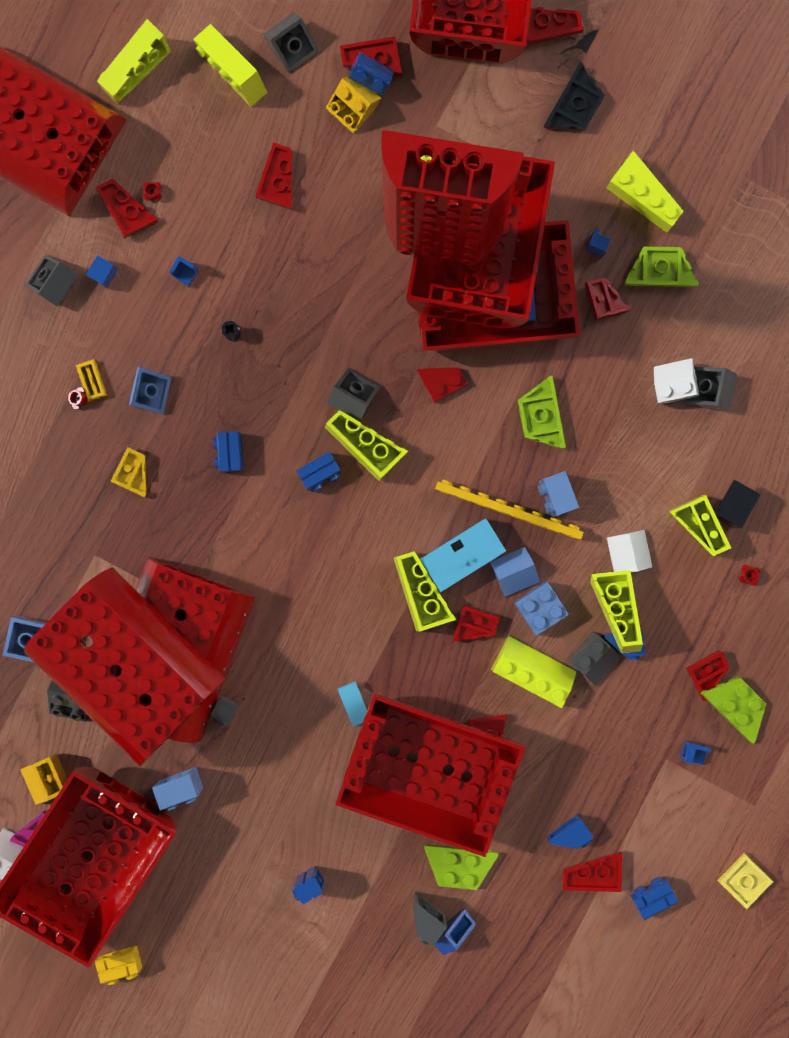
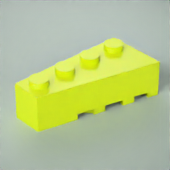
M147 19L109 67L100 75L97 82L117 104L171 52L164 35Z
M211 24L194 38L197 45L195 49L202 58H207L210 66L218 70L221 77L232 86L250 107L268 93L258 71Z
M632 151L607 186L609 191L666 233L683 213L681 207L634 151Z
M341 410L325 425V428L378 481L408 452L404 448L395 445L389 439L377 434L371 428L369 429L362 425L359 421Z
M415 551L394 557L416 631L420 632L456 620Z
M631 571L591 574L590 583L620 652L641 651L643 642Z

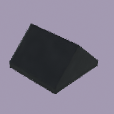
M733 480L715 514L729 527L742 528L761 494Z

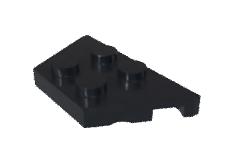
M580 62L544 124L545 129L586 130L605 95L596 86L592 76L588 75L583 63Z

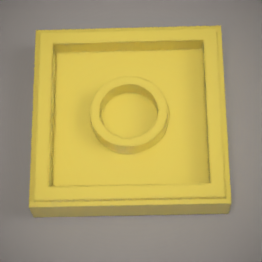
M745 853L717 880L746 909L773 883Z

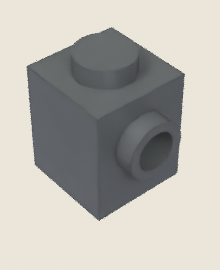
M223 696L210 716L214 717L213 720L216 723L228 725L240 705Z

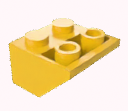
M348 75L341 79L326 109L352 133H355L373 114L382 98L376 92L358 83V81L349 78Z
M57 753L20 769L35 805L55 798L68 780Z

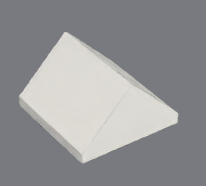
M645 530L607 537L614 572L626 570L637 572L652 567Z

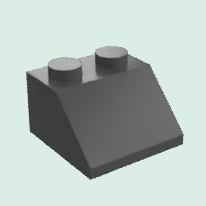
M294 12L263 33L272 52L288 73L319 52L304 21Z
M45 254L25 286L50 303L58 306L65 299L68 289L75 284L78 274L58 260Z
M694 367L700 396L685 399L684 404L709 410L730 411L737 374L727 368Z
M348 368L333 387L327 404L360 422L367 413L381 386Z
M592 632L567 661L597 686L621 657L597 633Z
M414 892L413 908L417 937L422 943L426 945L428 943L433 947L447 929L446 916L418 893Z

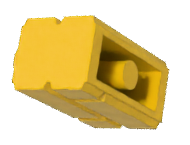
M137 946L101 955L95 961L101 984L108 983V985H112L125 977L127 980L133 979L138 976L142 969Z

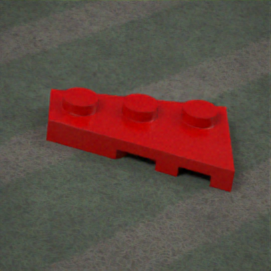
M273 142L255 197L292 210V149Z
M114 179L96 186L98 194L124 239L158 222L155 216L145 210V207L134 200Z
M621 851L563 868V890L621 892Z

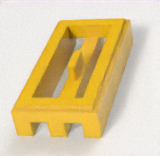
M92 359L76 365L89 402L94 399H100V397H106L107 393L96 361ZM89 365H92V368H93V371H94V374H95V377H96V380H97V383H98V386H99V389H100V392H101V393H98V390H97V387H96V384H95V381H94V378H93V375H92V372H91V369H90ZM83 367H85L92 390L94 392V395L92 396L84 372L82 370Z

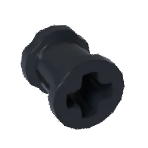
M233 321L223 323L221 329L225 338L229 341L238 340L241 335L238 325ZM230 328L234 329L235 332L232 334L227 330Z

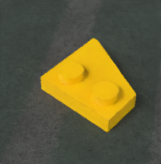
M127 447L111 482L145 498L146 455Z

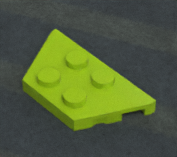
M643 247L624 282V286L698 287L699 282L691 271L692 267L686 260L682 247Z
M549 376L517 401L523 434L526 439L565 449L566 445L553 376Z
M733 678L727 683L718 684L715 688L708 691L703 690L700 693L750 743H755L766 703L741 678Z
M424 844V849L437 884L441 887L477 890L499 854L498 851L488 850L486 857L457 847Z

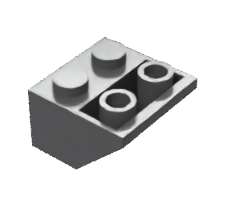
M52 680L47 690L49 714L87 722L88 715Z

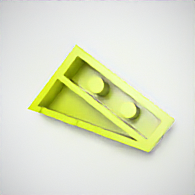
M706 495L697 497L668 511L710 555L715 556L731 549Z

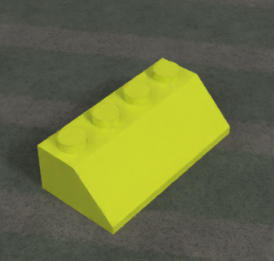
M510 636L506 639L491 668L494 673L560 708L563 707L571 692L576 676L575 670Z

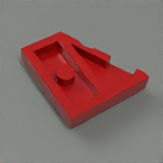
M605 277L585 283L595 320L631 310V307L619 298L620 294L611 287V284Z
M459 367L423 368L417 370L434 403L468 385Z
M463 606L452 641L458 642L495 636L500 617Z
M720 650L686 668L703 701H706V699L700 693L703 690L708 691L716 687L720 683L721 677L725 676L730 669Z

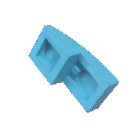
M356 681L338 688L353 727L363 723L367 708Z

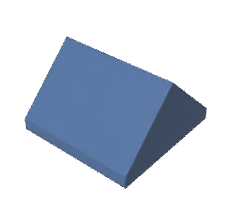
M137 367L129 405L137 409L163 414L172 377Z
M525 547L490 561L504 597L540 582L535 564Z

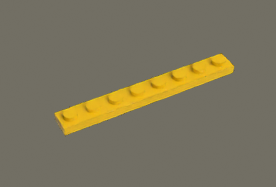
M446 480L436 484L435 490L577 540L582 539L584 532L579 531L580 527L572 524H569L568 527L561 524V520L552 517L550 520L544 519L541 513L535 511L532 514L524 512L525 508L514 505V508L507 506L506 501L496 499V501L488 499L489 495L478 492V495L470 493L471 489L460 486L459 489L452 486V482Z

